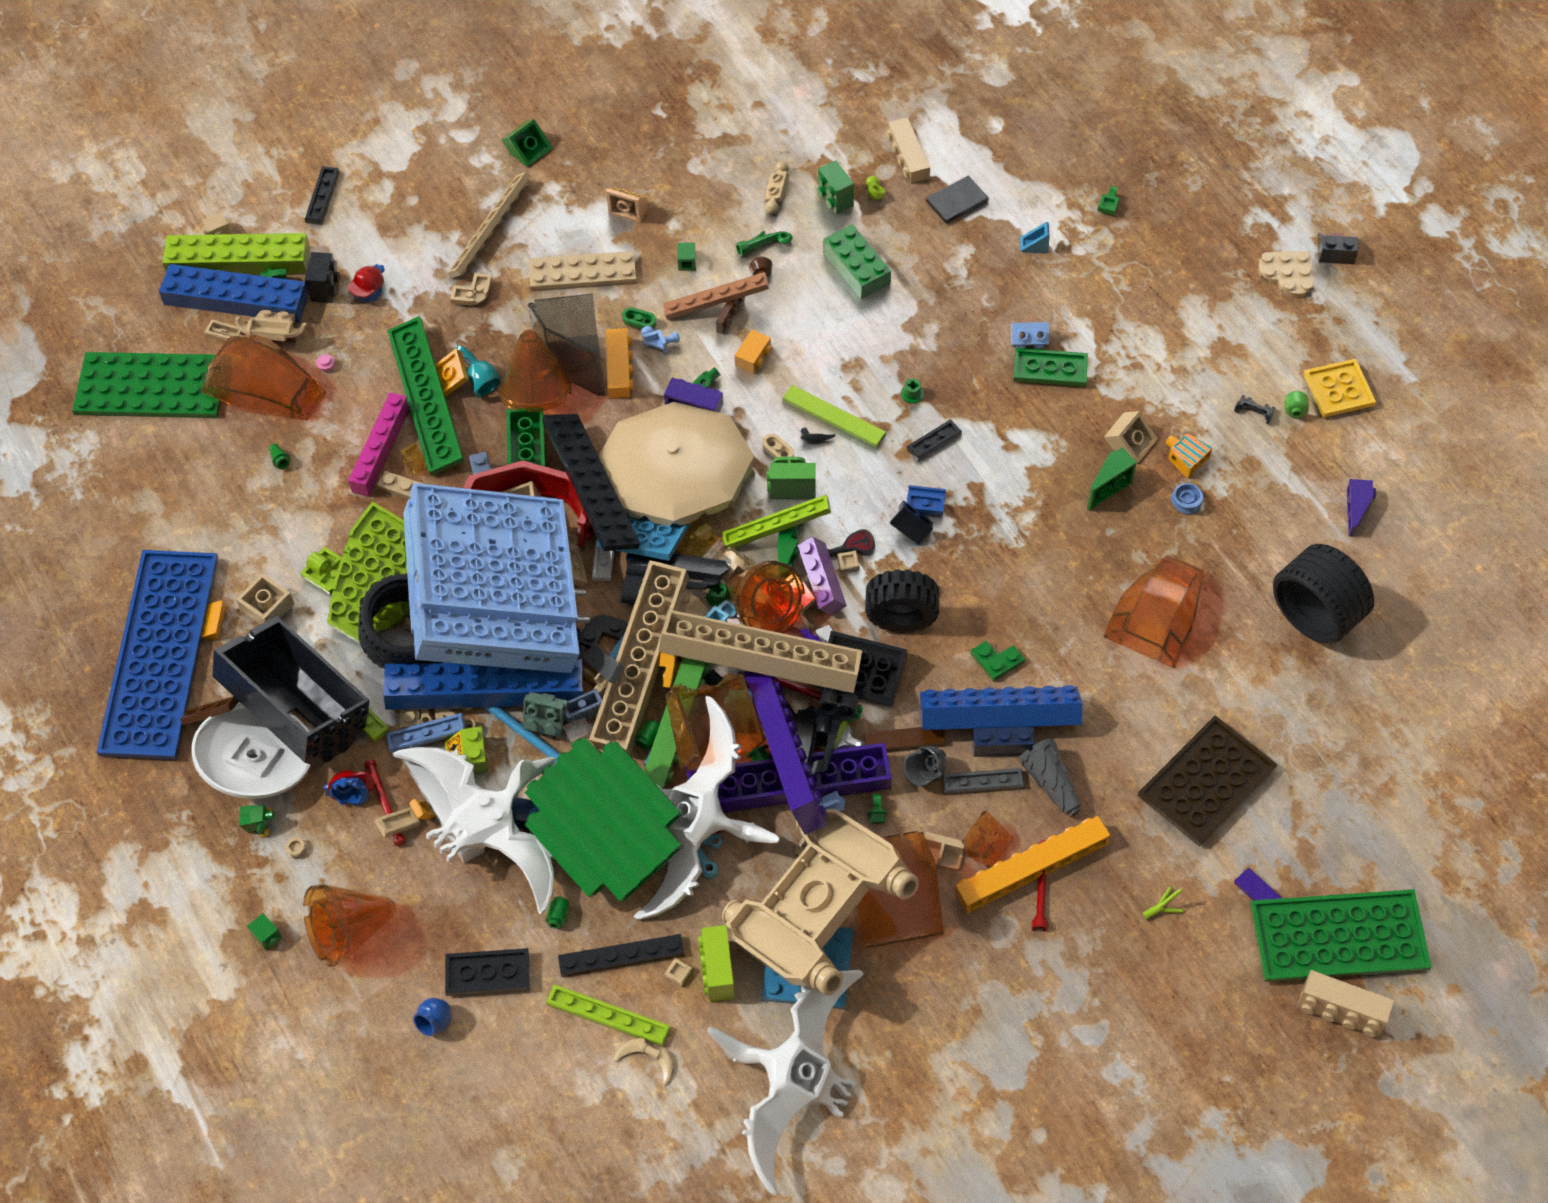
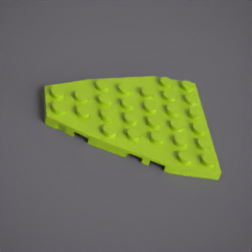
M373 501L350 530L342 561H340L333 582V592L327 618V625L359 644V611L365 593L384 577L407 573L404 520ZM409 602L391 603L377 612L372 620L376 632L379 634L410 615Z

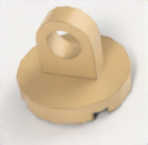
M729 547L725 552V555L732 561L729 565V572L723 575V580L728 584L736 582L744 571L754 576L759 571V568L752 560L745 555H737L738 550Z

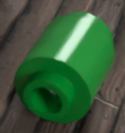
M647 720L636 735L635 743L642 749L649 750L653 746L660 723L655 720Z
M557 896L550 902L545 919L549 927L559 929L565 926L570 910L568 899Z

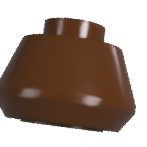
M759 256L750 262L749 270L753 275L765 272L768 277L773 263L769 258Z

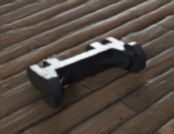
M1242 395L1235 406L1234 412L1242 408L1262 414L1265 420H1267L1266 424L1269 425L1275 407L1272 406L1271 409H1268V404H1265L1264 407L1252 403V398L1250 397L1244 400L1245 395Z

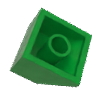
M535 119L525 121L501 139L509 153L526 167L553 148Z

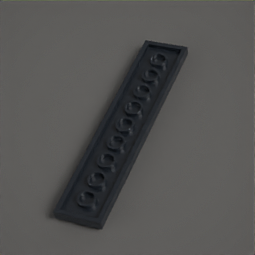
M544 415L542 421L603 551L638 549L640 546L638 537L579 415Z

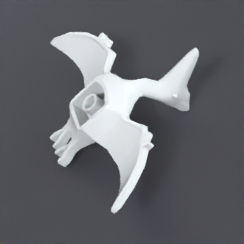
M706 696L710 717L709 744L706 755L697 772L686 783L672 789H662L657 785L683 814L668 829L684 847L669 860L668 871L662 885L649 903L634 915V919L642 920L658 916L676 906L687 894L693 896L692 888L699 886L696 880L702 872L697 851L701 843L713 833L719 830H726L747 843L749 841L760 843H778L780 841V837L755 825L754 822L748 823L727 818L721 809L718 799L719 784L735 772V760L740 759L737 751L741 749V745L736 744L734 729L725 711L712 697Z
M415 747L394 752V757L410 760L429 770L448 794L452 808L448 821L442 828L433 829L426 834L428 840L438 837L434 841L435 848L440 846L444 838L449 835L455 839L454 842L440 847L439 852L441 854L451 851L447 855V861H452L459 851L467 848L481 849L487 846L500 850L523 871L534 893L539 914L544 913L553 890L554 870L551 860L554 857L533 834L519 831L514 822L512 805L521 790L532 779L540 775L546 767H552L556 759L548 757L535 761L521 760L512 771L506 789L496 792L483 790L475 784L474 766L465 761L466 755H458L457 749L449 752L440 748Z
M860 970L840 971L843 975L842 985L837 992L829 996L817 990H812L807 986H801L802 992L794 995L798 1001L790 1009L795 1031L786 1042L775 1049L766 1050L754 1047L737 1040L717 1028H708V1034L725 1051L724 1053L729 1059L740 1064L761 1063L766 1068L770 1082L769 1095L760 1103L751 1107L750 1118L744 1120L747 1129L742 1131V1134L747 1136L749 1155L758 1177L774 1196L778 1192L774 1174L776 1148L780 1136L792 1116L805 1105L820 1104L826 1106L834 1116L843 1117L844 1113L836 1105L846 1106L848 1104L844 1099H833L830 1096L831 1087H834L841 1096L847 1098L851 1096V1093L847 1092L843 1085L852 1087L855 1085V1082L850 1079H841L832 1070L829 1060L824 1055L822 1039L826 1020L832 1007L846 989L862 977L864 973Z

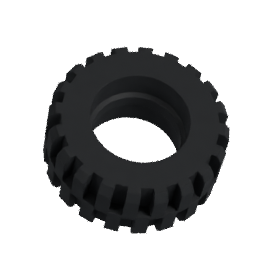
M900 569L891 572L885 571L883 574H878L875 578H872L866 586V616L873 625L879 626L883 630L887 629L890 632L899 631V633H905V631L915 632L918 629L923 630L926 626H931L938 618L939 586L933 578H930L927 574L923 575L919 571L913 572L905 569V571H900Z

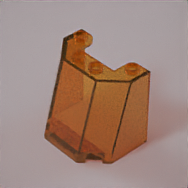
M727 674L723 676V680L717 685L709 686V684H706L695 690L682 686V684L672 686L671 690L665 695L681 770L698 769L706 755L710 738V717L706 696L712 697L725 711L734 729L736 744L741 745V749L737 751L740 757L746 756L747 753L756 749L766 740L742 674Z

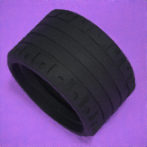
M1314 544L1308 546L1284 567L1273 580L1274 597L1283 615L1299 632L1320 643H1337L1369 615L1374 608L1373 589L1363 570L1344 552L1329 545Z
M407 573L390 575L387 578H382L381 581H377L365 593L359 611L358 637L363 652L367 654V658L381 669H385V664L433 663L434 661L415 660V646L401 647L393 645L378 635L372 623L376 613L391 603L409 602Z

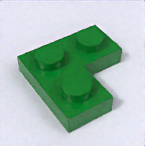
M985 641L970 652L993 682L1025 663V658L1014 645L997 654L991 645Z

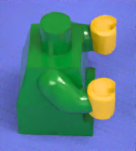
M264 805L240 807L239 826L248 833L257 830L261 837L270 835L268 834L270 829L265 828L269 826L270 819H275V812L271 811L270 807Z

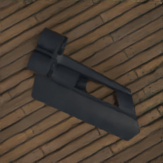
M674 553L669 561L637 555L635 560H631L627 566L621 603L635 605L650 560L687 569L689 579L702 580L701 583L688 581L686 589L706 590L707 588L716 587L722 580V576L729 572V567L726 561Z
M828 688L822 691L818 709L798 710L795 722L798 731L795 734H798L803 745L800 746V749L803 748L808 759L805 762H808L813 773L811 775L816 773L821 775L828 770L841 721L851 720L856 717L859 698L855 694L845 693L839 696L838 691ZM826 745L823 760L811 763L814 746Z

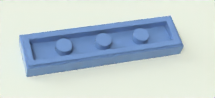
M458 713L386 733L389 751L394 753L398 750L409 749L449 738L461 729H466L464 715Z

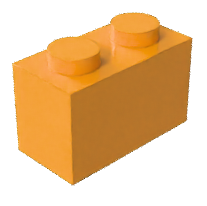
M751 330L734 355L735 366L754 374L758 368L762 367L766 355L768 356L772 351L771 337Z

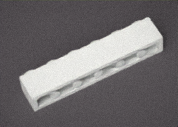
M410 760L406 761L408 771L443 827L452 812L448 794L429 770ZM448 836L451 843L455 841L452 836ZM467 848L459 851L458 854L463 863H466L484 853L485 848Z

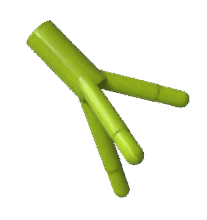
M1168 887L1159 903L1142 913L1144 918L1147 920L1160 912L1183 913V909L1163 908L1179 895L1182 889H1178L1168 897L1172 890L1171 887Z

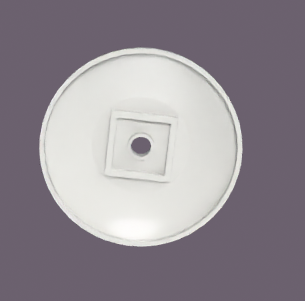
M237 704L230 712L213 717L209 716L197 729L192 742V760L203 780L216 790L239 798L259 799L284 793L296 786L307 775L311 764L304 763L242 704ZM289 713V715L301 727H303L307 732H309L306 726L297 717ZM255 754L258 757L250 758L248 757V755Z

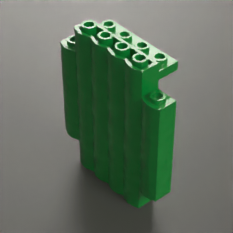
M586 737L583 739L578 738L572 744L573 748L568 753L563 752L557 757V763L554 766H548L542 771L540 779L537 781L534 779L526 786L527 790L524 793L540 811L531 813L527 817L528 821L525 825L589 898H593L607 886L616 898L624 903L684 847L668 829L683 814L617 741L606 744L602 749L604 752L601 753Z

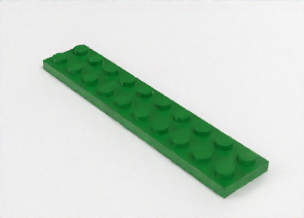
M418 316L387 331L428 472L432 476L464 462L465 459L423 320Z

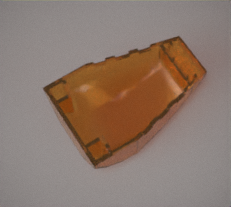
M253 334L233 336L225 341L210 362L202 387V393L235 407L241 408V406L249 407L250 410L256 411L261 409L271 414L276 412L284 414L286 417L307 421L326 394L319 383L281 347L268 338Z
M1169 554L1145 571L1122 594L1108 623L1104 638L1175 669L1191 638L1204 569Z

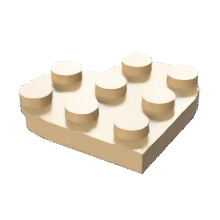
M1310 251L1266 252L1262 254L1258 264L1260 277L1263 276L1265 279H1268L1269 283L1277 284L1279 290L1288 293L1289 297H1304L1306 293L1312 290L1314 276Z

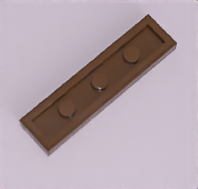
M922 727L864 733L865 745L885 743L887 751L945 745L943 729L923 730Z

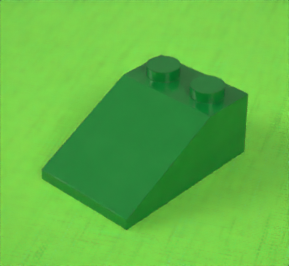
M1123 447L1117 451H1112L1107 456L1091 486L1087 506L1089 511L1133 483L1137 462Z

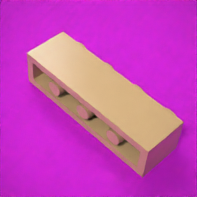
M908 118L888 122L886 136L892 142L893 152L897 153L899 165L903 166L905 178L908 177L910 184L930 179V165Z

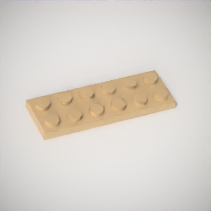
M634 251L529 258L531 291L636 283Z

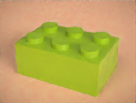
M722 925L701 928L702 935L698 936L704 993L709 995L710 1002L735 999L727 927Z

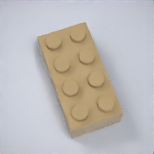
M1311 970L1303 985L1297 1008L1306 1014L1321 1016L1322 1019L1328 1022L1335 1021L1340 1023L1347 1029L1362 1031L1366 1036L1379 1038L1388 1022L1394 1000Z

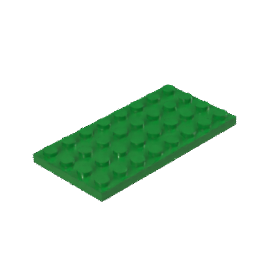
M85 352L72 412L74 415L218 418L229 358L227 355Z
M1415 889L1253 900L1250 902L1264 982L1307 979L1311 970L1329 977L1427 971L1432 968Z

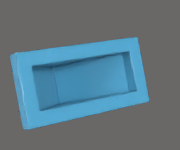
M1048 222L1020 237L1021 252L1048 253L1050 240Z

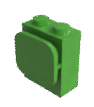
M802 457L775 458L773 463H770V470H767V492H771V499H815L816 463H806V460Z

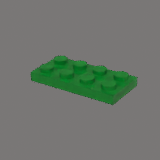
M1016 348L1013 381L1086 387L1088 353Z

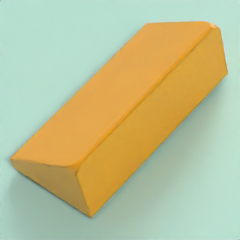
M224 601L208 604L202 639L219 640L226 609Z

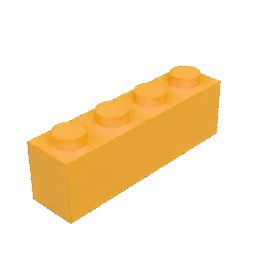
M627 328L606 329L609 399L631 398L630 390H634L633 379H630V375H633V364H629V361H633L632 350H629V346H632V335H628Z

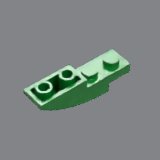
M805 523L780 531L778 534V568L782 580L792 573L793 561L799 557V529Z

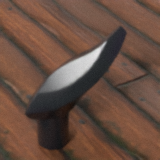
M807 428L800 430L802 434L800 438L806 442H822L835 437V434H810Z

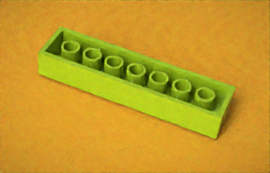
M306 233L167 235L163 266L165 271H167L169 264L249 275H260V272L268 271V268L272 270L286 268L287 274H306L310 244Z

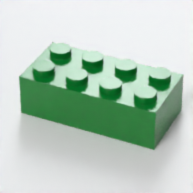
M853 224L823 239V253L861 299L891 284V270Z
M543 407L506 409L507 465L524 460L547 467L546 430L542 421L544 416Z

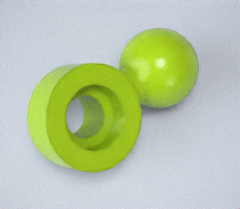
M870 176L866 180L867 193L873 200L882 199L886 192L879 185L880 182L876 176Z

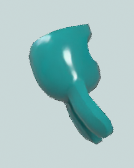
M457 345L456 348L464 354L463 360L470 365L467 370L468 381L474 383V393L477 398H481L494 391L501 383L500 374L497 369L487 361H479L467 347Z

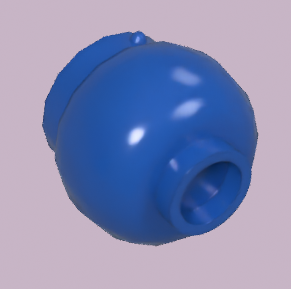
M438 998L424 1000L418 1006L417 1013L413 1016L416 1028L426 1036H432L434 1033H440L445 1030L452 1018L450 1005L445 1000Z

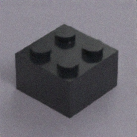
M311 252L304 279L311 302L332 303L333 296H336V283L340 281V272H337V261H334L332 253Z

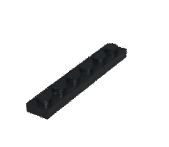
M681 934L561 954L558 955L561 977L681 957L684 956Z

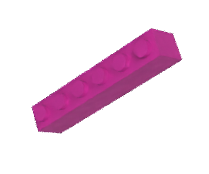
M389 393L348 479L352 493L370 496L410 410L407 396Z

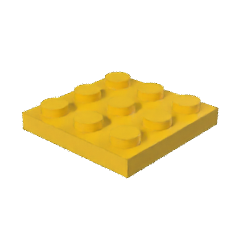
M1356 359L1304 370L1303 376L1323 418L1375 406V398Z

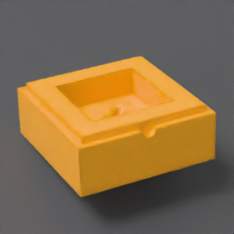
M413 799L409 803L418 819L431 820L435 817L426 800Z

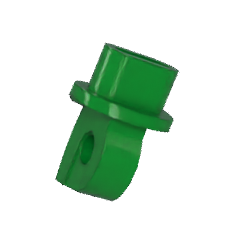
M268 268V271L260 272V276L287 279L286 268L275 270Z
M714 367L709 372L706 370L698 376L693 384H700L703 387L710 388L712 383H716V379L721 374Z
M872 794L873 810L867 811L870 823H886L885 815L888 814V811L881 810V794Z

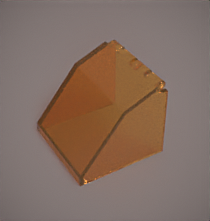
M918 830L904 833L905 841H901L900 834L884 836V840L892 844L899 852L902 861L911 873L918 877L919 885L916 893L907 900H902L881 890L869 889L860 903L854 908L862 948L943 935L936 862L923 832L918 833Z

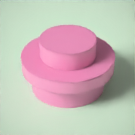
M325 354L318 357L316 364L321 371L328 372L333 369L335 361L331 355Z

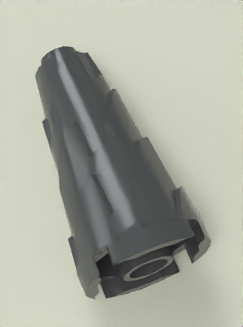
M1049 738L1033 745L1034 749L1030 752L1027 749L1019 757L1022 766L1031 774L1039 787L1044 789L1053 803H1056L1062 813L1064 812L1065 815H1070V817L1078 814L1081 811L1079 809L1081 801L1075 791L1074 784L1067 772L1068 769L1054 739Z

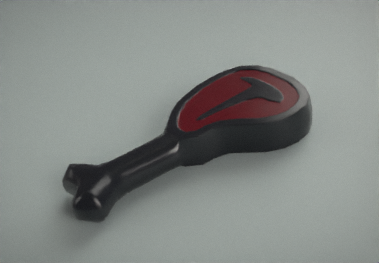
M866 529L857 530L846 538L842 546L828 549L830 557L856 551L857 554L864 556L870 555L875 551V539L870 531Z

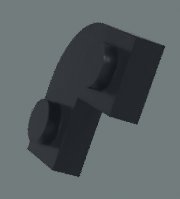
M609 615L595 616L590 619L589 623H586L579 636L578 645L590 649L593 642L599 645L603 635L619 641L627 629L628 622Z

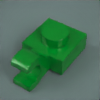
M1111 185L1108 195L1102 194L1098 205V212L1115 215L1119 203V198L1116 197L1118 187Z

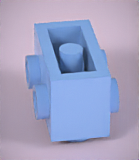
M1049 322L1011 323V345H1016V348H1026V345H1033V348H1044V345L1049 344ZM1038 332H1039L1040 335H1041L1040 338L1037 337V333H1038ZM1019 333H1022V339L1019 337Z

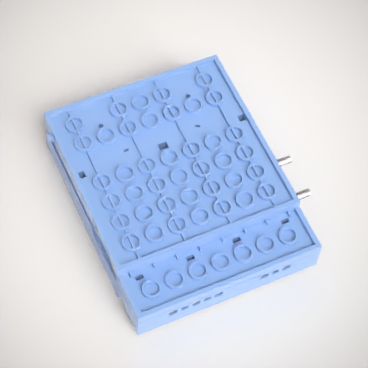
M413 483L410 499L407 501L403 516L411 634H414L415 660L571 673L579 656L576 622L589 623L590 617L577 615L575 596H586V590L574 589L563 499Z

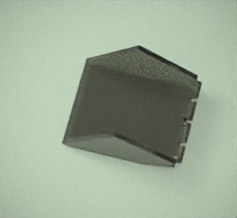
M593 293L534 300L535 304L533 302L529 303L528 310L534 345L550 372L597 396L605 395Z

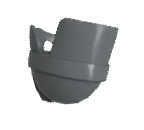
M934 746L919 747L915 753L904 758L903 769L906 777L917 786H924L938 780L946 771V753Z

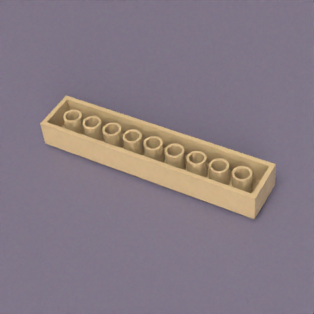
M649 561L616 661L624 669L615 684L608 682L589 741L596 748L603 749L609 742L614 743L617 741L631 755L636 735L638 734L660 668L659 646L668 609L679 611L689 581L687 569Z
M669 609L659 646V652L668 655H676L687 659L704 661L706 663L723 665L854 693L862 650Z

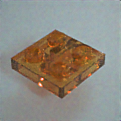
M983 811L961 842L967 847L966 853L969 857L982 862L990 869L997 863L1014 837L988 811Z

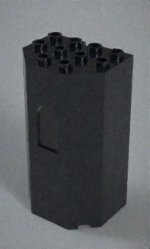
M278 616L251 629L247 636L243 637L240 635L214 650L212 677L304 763L320 766L325 762H330L335 756L346 752L367 725L370 700ZM297 710L315 728L307 732L289 713Z

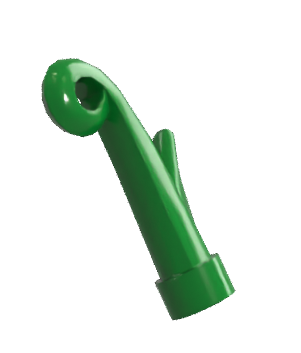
M762 231L748 241L743 240L736 243V250L739 256L749 254L750 251L776 240L781 244H788L793 240V236L785 231L766 235L765 231Z

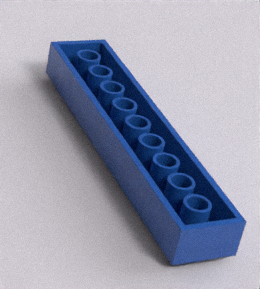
M577 659L571 673L447 662L385 664L383 697L385 710L524 706V698L526 694L529 695V692L547 693L567 701L583 695L582 659Z

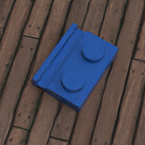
M909 485L907 503L922 514L943 516L946 489Z

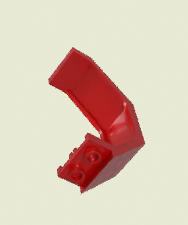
M522 460L468 476L463 488L492 492H503L532 481L541 493V496L563 499V502L571 507L578 518L577 525H580L577 530V537L579 539L576 546L584 548L586 541L589 542L592 535L596 536L566 472Z

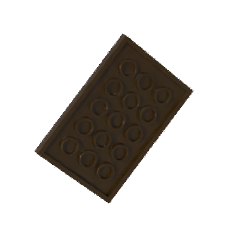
M1214 715L1138 792L1137 796L1200 847L1276 769L1278 764Z

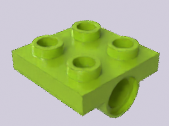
M324 546L319 553L314 551L309 555L306 567L301 571L300 575L308 582L331 595L333 592V582L342 557Z

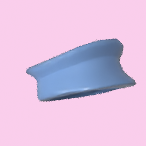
M1184 483L1174 489L1171 501L1178 511L1185 514H1194L1202 505L1203 493L1196 485Z

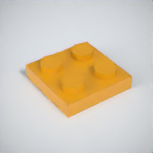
M458 349L453 350L436 363L445 397L469 380L462 352Z

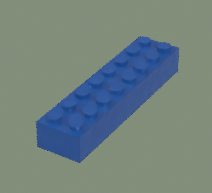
M169 264L159 290L164 305L255 317L262 310H270L275 313L288 312L289 314H295V322L297 323L301 321L309 297L306 284L303 281Z
M1065 685L1063 687L1044 686L1043 688L1026 686L1019 689L1013 687L994 689L989 687L984 690L967 688L964 690L946 689L944 691H935L928 689L920 692V717L923 730L1082 725V700L1078 687L1072 685Z

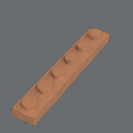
M763 272L663 303L667 320L768 290L767 276Z

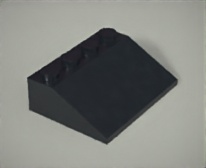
M831 631L828 643L862 650L854 693L852 694L861 699L893 706L909 650ZM817 686V688L828 689L821 686ZM836 690V691H838V693H841V694L850 693V692H843V691H841V690Z

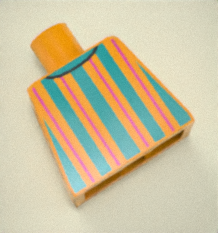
M1185 434L1180 440L1171 435L1165 442L1171 448L1168 459L1186 478L1192 476L1211 457L1213 449L1211 445L1190 434Z

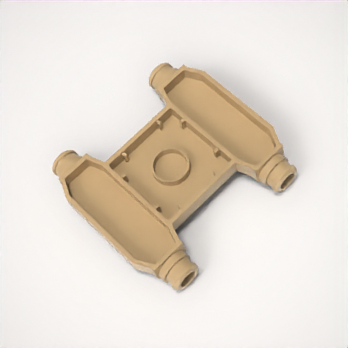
M826 809L828 814L825 817L827 826L804 835L796 821V829L805 838L808 846L761 903L747 899L744 902L732 900L725 906L722 913V920L726 923L725 925L729 929L731 938L741 948L792 985L807 986L826 996L832 995L839 990L842 985L843 975L836 969L822 948L832 938L851 911L860 903L869 889L881 890L889 895L907 900L916 893L919 885L918 877L911 873L892 844L837 809Z

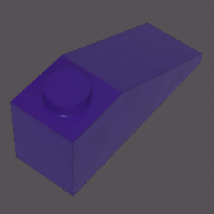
M1349 480L1346 489L1349 537H1353L1370 507L1372 499L1376 498V488H1373V480Z

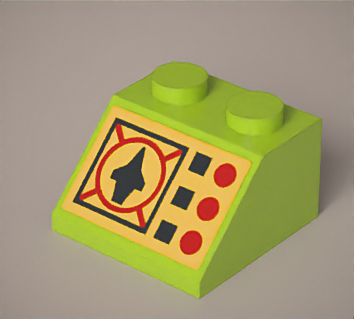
M481 726L461 729L445 741L446 751L453 752L457 749L458 755H466L465 761L474 766V774L488 772L485 739Z

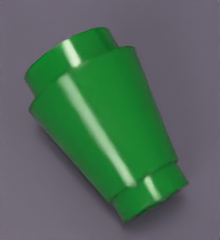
M276 443L269 446L268 450L274 467L278 469L287 468L290 465V456Z

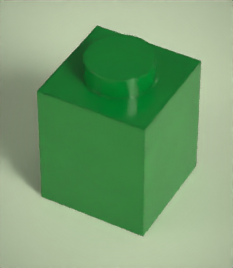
M695 242L677 243L678 271L696 270Z
M264 913L247 925L251 935L265 950L274 947L279 942V939L282 938L279 930Z

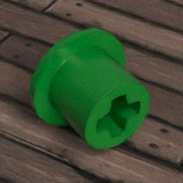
M917 379L907 380L901 390V398L910 404L920 402L924 397V390L921 387L920 381Z
M719 583L708 591L706 599L711 607H718L725 599L730 602L731 595L723 583Z
M769 745L760 746L747 753L745 757L751 758L752 761L771 759L766 750L769 748Z

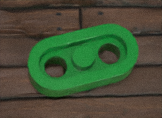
M633 307L626 308L622 312L623 323L638 329H642L645 326H651L653 329L656 327V316L651 312Z

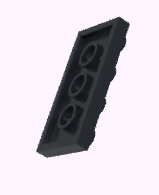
M528 948L445 954L446 996L530 990Z

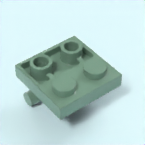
M529 692V695L526 694L524 698L523 729L561 738L564 708H567L568 701L547 693Z

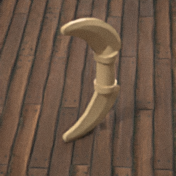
M637 1038L626 1042L618 1050L615 1061H619L623 1056L634 1052L646 1053L654 1057L663 1070V1084H668L673 1072V1063L666 1049L657 1050L649 1046L648 1043H645L644 1038Z

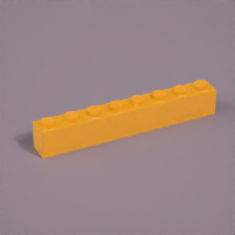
M1098 816L1092 819L1087 818L1080 825L1067 828L1062 834L1052 835L1045 842L1034 844L1023 853H1015L1010 859L1004 862L999 861L986 871L980 870L975 876L960 880L955 885V895L968 914L1037 880L1044 869L1047 875L1108 845L1110 834Z

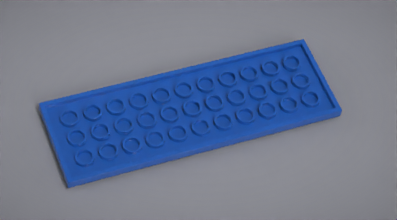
M142 550L96 752L98 756L177 759L184 726L180 719L187 711L218 562L217 553Z

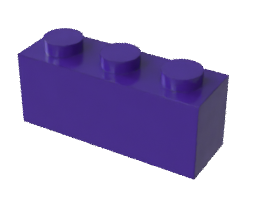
M672 377L664 393L665 405L677 402L719 413L723 405V392Z

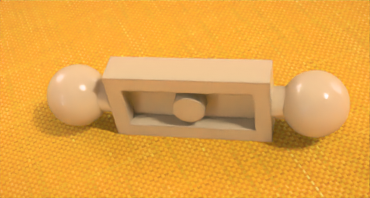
M780 161L775 165L777 173H771L764 200L766 201L765 210L769 214H775L779 209L778 203L783 202L789 179V174L787 173L789 167L784 161Z

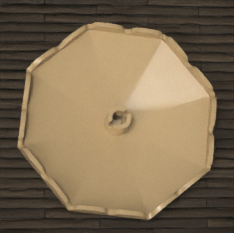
M672 402L617 422L598 456L626 515L638 519L646 516L651 522L671 526L672 523H677L678 525L688 524L697 520L702 513L711 515L726 509L732 501L735 502L742 488V482L749 476L754 461V454L730 415L677 402Z

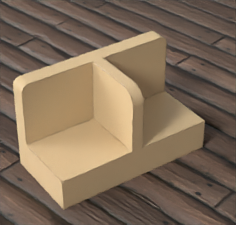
M925 832L919 861L958 871L964 852L965 841Z

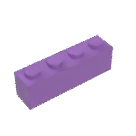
M812 536L798 545L819 609L833 615L846 607L847 604L825 542Z

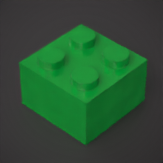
M835 160L819 168L817 192L821 198H824L828 208L832 209L835 214H838L854 206V182Z

